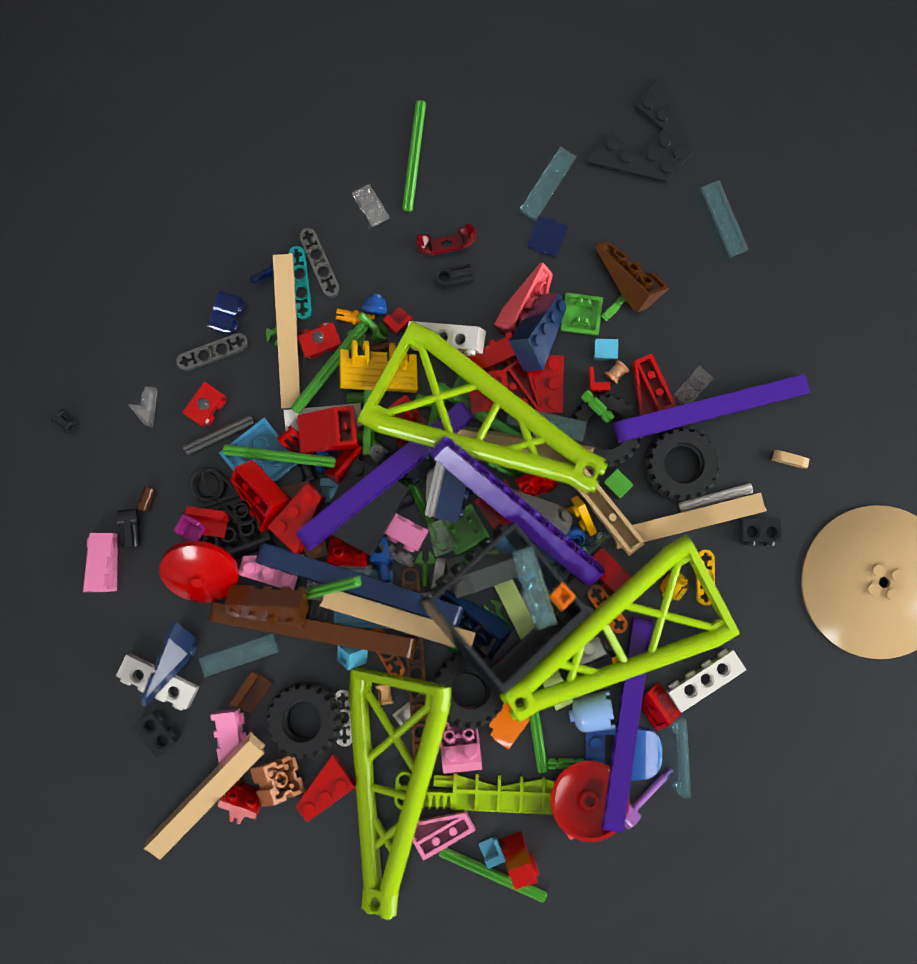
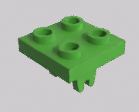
M565 293L566 311L561 321L560 331L598 336L603 297Z
M472 504L465 507L463 518H459L457 523L445 520L438 522L456 556L477 545L484 537H490Z

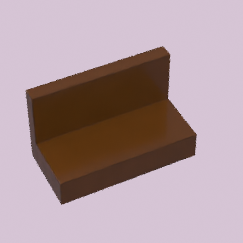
M256 670L252 671L230 702V705L234 708L240 707L252 715L273 685V682Z

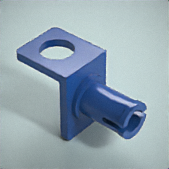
M383 537L380 541L384 545L383 552H374L370 559L374 568H377L379 580L388 583L391 581L388 565H393V561L389 553L388 540L386 537Z

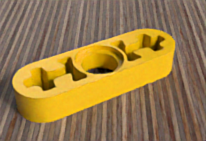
M700 550L698 552L700 557L704 556V553H706V556H710V560L706 561V567L710 566V570L707 569L715 584L714 554L710 550ZM696 576V600L701 605H711L709 599L704 602V599H701V595H704V589H700L701 583Z

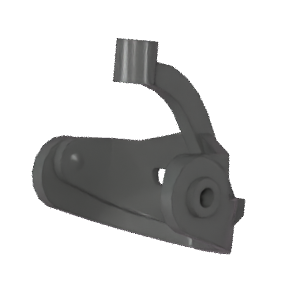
M390 436L391 448L387 447L376 437L379 444L372 445L369 453L378 467L396 453V437Z

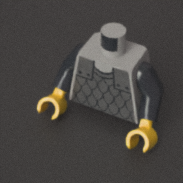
M597 636L585 645L579 665L590 667L611 657L613 663L619 662V659L609 640L601 639ZM573 657L570 658L567 662L572 663Z

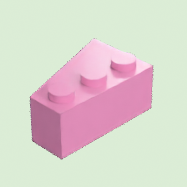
M396 513L385 534L388 535V540L395 544L400 541L405 544L403 548L413 553L415 550H420L429 530Z
M90 533L87 538L88 552L83 592L117 591L118 533Z
M243 556L239 575L279 588L283 586L290 587L291 590H297L300 577L255 563L257 556Z
M241 708L218 710L211 714V721L215 720L216 731L213 733L214 738H217L218 748L216 750L219 764L247 736L246 732H243L242 724H245L244 712L241 713Z
M467 811L419 819L413 842L424 861L474 832L475 826Z

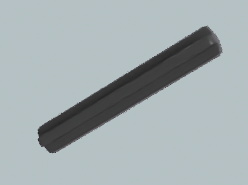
M247 415L184 444L183 449L186 454H191L254 425L255 421L251 415Z

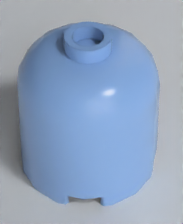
M609 690L582 695L574 700L572 704L573 710H569L571 722H575L576 727L580 731L596 732L616 729L615 724H611V720L614 719L612 702L610 699L607 700L606 697L610 695Z

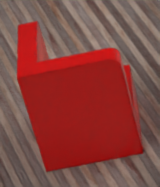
M401 307L383 319L384 324L396 336L408 326L409 321H413V317L408 315Z

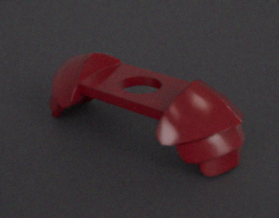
M469 223L464 225L463 228H458V234L432 239L430 235L418 234L416 246L420 253L427 255L464 249L476 240L475 228ZM445 241H451L452 245L449 247H443L442 243Z

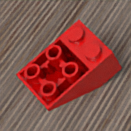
M354 405L333 407L298 415L300 453L354 449L359 446Z

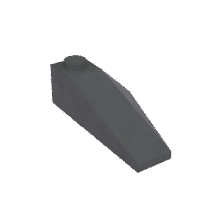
M511 489L567 535L571 528L573 513L558 504Z
M465 554L446 560L449 573L451 572L449 569L455 563H461L465 559ZM485 554L452 586L456 598H460L532 573V571L519 554Z

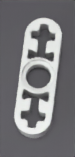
M339 690L335 694L336 701H340L342 705V701L338 700V697L341 696V693H344L346 697L348 696V700L345 701V707L349 706L348 690ZM350 706L349 709H340L341 712H346L350 717ZM351 719L344 723L343 726L350 725V729H346V734L350 738L347 739V742H344L339 737L337 743L340 746L345 747L352 743ZM343 729L340 730V736L343 735Z

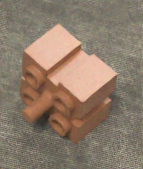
M286 755L270 760L269 763H263L250 768L254 784L259 783L260 790L257 791L261 807L276 805L287 800L286 798L305 792L301 777H296L295 770L298 769L295 756L292 758Z

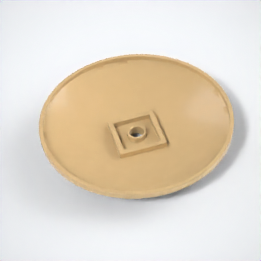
M876 505L855 508L838 515L828 522L811 542L806 552L801 572V589L804 604L817 629L840 649L871 659H890L917 650L916 515L890 506ZM881 577H886L888 580V585L885 588L879 585Z

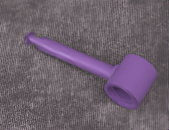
M668 768L665 774H661L632 805L629 804V811L625 820V827L628 830L640 820L641 815L638 813L640 807L668 779L667 776L671 772L673 773L671 768Z

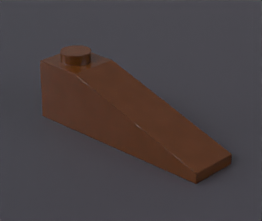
M608 241L596 245L595 248L619 291L633 310L640 312L649 308L668 291L669 287L653 272L648 274L640 268L642 266L640 263L629 261L624 252Z

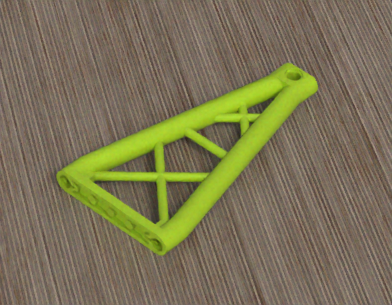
M414 321L409 324L358 418L359 423L379 433L434 447L443 436H446L474 459L567 483L587 494L590 491L594 493L599 483L596 479L599 474L603 475L608 465L605 463L606 459L584 449L437 333ZM411 346L419 350L433 395L385 409L378 404ZM427 350L469 382V384L440 392ZM477 389L494 402L475 439L453 433L443 400ZM435 402L444 430L396 418L392 415ZM500 407L519 422L525 441L506 447L483 441ZM530 431L538 437L532 438ZM547 443L573 465L538 456L535 446ZM526 448H527L529 453L522 452V451H519V450H523V449H526ZM589 468L593 471V475L586 476L583 470Z
M684 535L663 548L575 627L506 694L500 693L499 696L504 704L508 703L510 705L509 713L513 720L518 719L519 722H522L540 710L719 647L740 633L693 542L687 535ZM687 562H690L719 619L712 623L668 612L680 568ZM672 568L660 610L633 603ZM625 609L657 617L648 651L630 658L626 657L609 626V623ZM665 620L706 630L657 648ZM603 630L619 662L599 669L579 665L585 645ZM573 657L572 663L567 662L570 658ZM559 668L569 670L567 680L535 691ZM577 672L583 673L582 675L576 677ZM523 697L521 703L514 704L517 698Z
M355 667L350 670L348 693L363 875L361 908L367 914H377L382 919H392L397 914L399 888L449 714L451 687ZM372 682L425 693L426 704L395 730L371 692ZM368 701L389 734L373 750ZM428 713L414 761L400 736ZM393 742L412 771L406 792L374 783L373 760ZM375 792L404 800L398 823L387 832L377 817ZM385 844L389 851V856L382 877L380 847Z

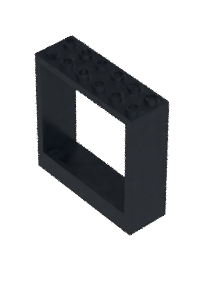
M506 522L503 525H497L489 538L486 536L479 541L478 548L468 551L464 555L465 559L461 563H455L449 569L451 572L447 576L442 575L435 581L436 585L431 590L430 588L426 589L420 595L421 599L418 601L493 692L506 694L590 614L576 596L564 610L560 611L558 607L552 610L489 669L435 605L434 601L504 537L550 592L562 582L569 588L516 522Z

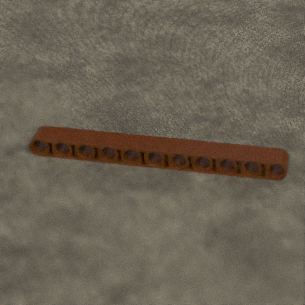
M412 567L406 568L401 576L402 588L415 590L421 594L419 572ZM409 570L414 571L416 574V578L412 582L407 581L405 578V574ZM419 637L417 638L416 648L421 651V656L416 659L407 658L408 677L426 681L424 638ZM413 668H420L422 676L419 678L413 677L411 673ZM409 690L410 717L414 715L416 707H423L426 704L425 693L421 697H415L413 691ZM428 713L411 727L414 761L417 755L416 749L419 747L422 737L415 733V729L419 726H425Z
M212 602L208 620L211 622L414 658L417 638L305 618L303 628H292L284 624H270L260 620L252 621L243 617L234 618L227 615L225 603Z

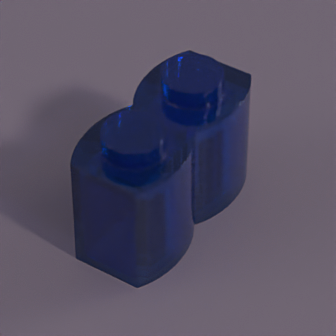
M219 291L210 316L208 328L228 335L236 332L239 326L237 317L243 313L245 303H242L243 299Z

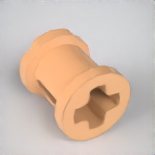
M616 360V364L608 372L604 373L608 380L615 385L618 384V380L625 373L629 372L627 366L620 360Z
M375 685V689L378 691L379 705L394 703L391 694L392 686Z

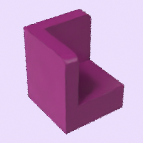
M183 514L174 532L188 541H199L206 527L199 521Z

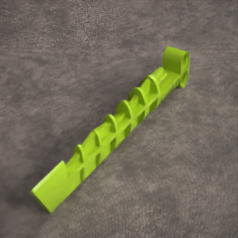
M401 769L396 774L395 789L406 792L409 782L403 784L399 781V778L402 775H407L410 778L411 771ZM453 773V776L434 775L433 787H452V790L427 788L422 809L424 806H428L429 809L431 807H436V809L443 807V810L446 807H450V810L553 815L550 806V795L555 781L542 777V779L523 782V776H520L519 783L501 786V775H498L496 786L479 781V774H475V780L457 775V773ZM395 798V805L402 809L403 803H400L398 798Z

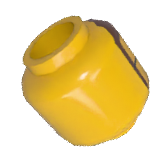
M671 573L665 577L660 585L663 597ZM680 573L672 595V599L677 601L689 589L688 579Z

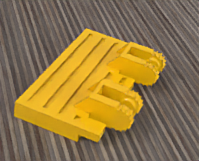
M352 340L351 358H349V350H340V388L373 390L389 362L387 361V353L372 351L369 353V341H364L362 346L363 356L358 355L357 340ZM395 343L389 344V360L396 350ZM406 353L386 391L417 392L416 354Z

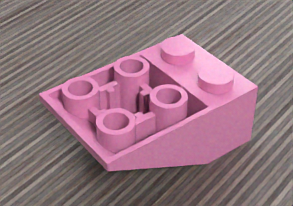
M475 706L465 707V709H475ZM446 721L440 742L444 774L482 770L478 729L461 730L459 727H451L450 723Z

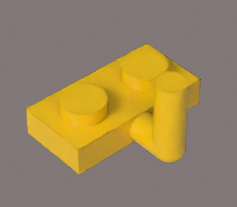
M578 495L571 498L573 505L566 508V510L579 517L578 525L582 531H586L590 537L593 536L597 531L586 505Z

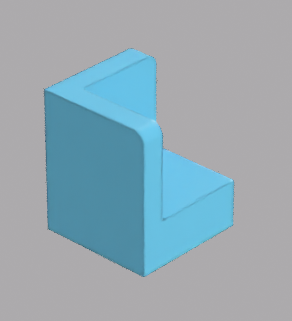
M618 339L595 340L593 361H616L618 359Z
M320 478L321 493L326 497L325 502H330L339 485L329 478Z
M338 645L337 661L347 670L367 662L368 650Z
M496 835L479 842V847L488 869L505 862V855Z

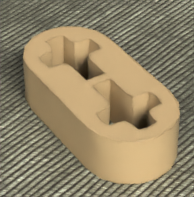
M774 450L772 457L773 461L803 469L808 468L810 460L803 456Z

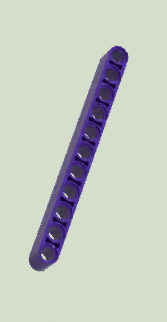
M803 374L613 423L619 443L787 400L811 392L806 375Z
M459 402L447 412L453 433L456 434L475 418L463 402ZM441 418L430 425V427L444 430ZM410 441L304 525L296 533V536L308 550L313 549L431 455L430 450L433 447Z
M443 436L430 450L431 456L508 521L511 523L516 522L531 540L584 584L591 586L605 574L604 568L598 561L449 437Z
M632 617L626 653L627 658L648 651L652 633V619ZM646 673L622 681L602 830L623 833Z

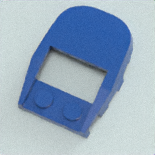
M638 726L631 781L652 778L658 773L662 765L661 740L657 733L649 728ZM616 729L585 732V761H597L605 764V734L615 735Z

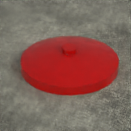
M187 541L172 546L163 555L159 567L160 577L165 586L179 597L194 602H215L226 598L231 585H237L239 578L238 565L228 552L216 545L201 541Z
M597 761L577 762L564 769L553 784L550 795L553 817L559 827L575 839L596 842L607 839L616 833L602 830L610 767ZM628 798V806H627L626 818H627L628 811H629V798Z

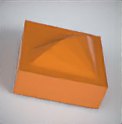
M562 582L549 594L548 598L562 611L576 596Z

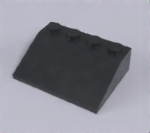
M355 458L328 506L376 468ZM397 481L331 535L372 556L410 488Z
M238 493L220 498L238 521L244 523L252 519L253 516L249 513L251 510L250 506L245 500L242 501ZM217 500L197 507L226 512ZM230 515L225 538L202 535L199 539L201 542H207L224 549L234 559L259 551L261 543L271 546L275 545L271 530L268 529L261 532L258 528L261 525L257 518L249 525H239Z

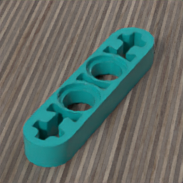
M294 246L289 250L288 254L292 253L295 255L296 251H299L302 256H299L300 264L304 263V265H297L296 259L293 257L295 264L294 272L298 269L304 271L303 278H295V295L297 289H306L304 297L299 298L296 296V313L298 319L305 321L312 315L307 258L303 248ZM297 301L304 302V307L308 310V312H305V316L298 313L301 310V304H297Z

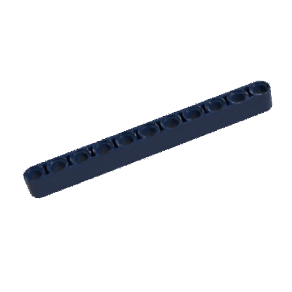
M261 543L255 560L257 564L319 584L359 576L361 585L343 590V592L431 619L418 603L421 599L420 593L268 544ZM436 599L434 601L435 605L450 623L458 628L464 608Z

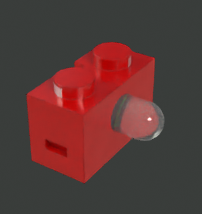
M324 322L318 326L319 328L315 330L306 329L301 332V335L297 336L307 360L336 350L342 344L334 323Z
M204 381L182 413L205 428L206 425L209 426L215 419L213 415L217 409L221 410L225 405L226 396Z

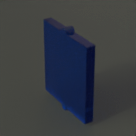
M539 216L528 247L539 251L540 254L545 253L557 258L568 226L556 222L555 219L550 220Z

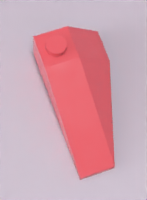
M543 262L539 263L505 304L494 324L504 335L508 332H511L513 335L541 294L549 293L553 273Z

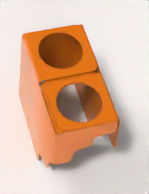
M503 703L502 710L491 721L489 727L493 728L491 736L494 740L510 749L530 721V718L528 717L522 722H519L518 719L514 721L509 713L510 705Z

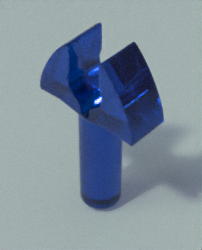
M273 263L268 269L251 276L250 281L254 284L269 276L272 279L274 277Z

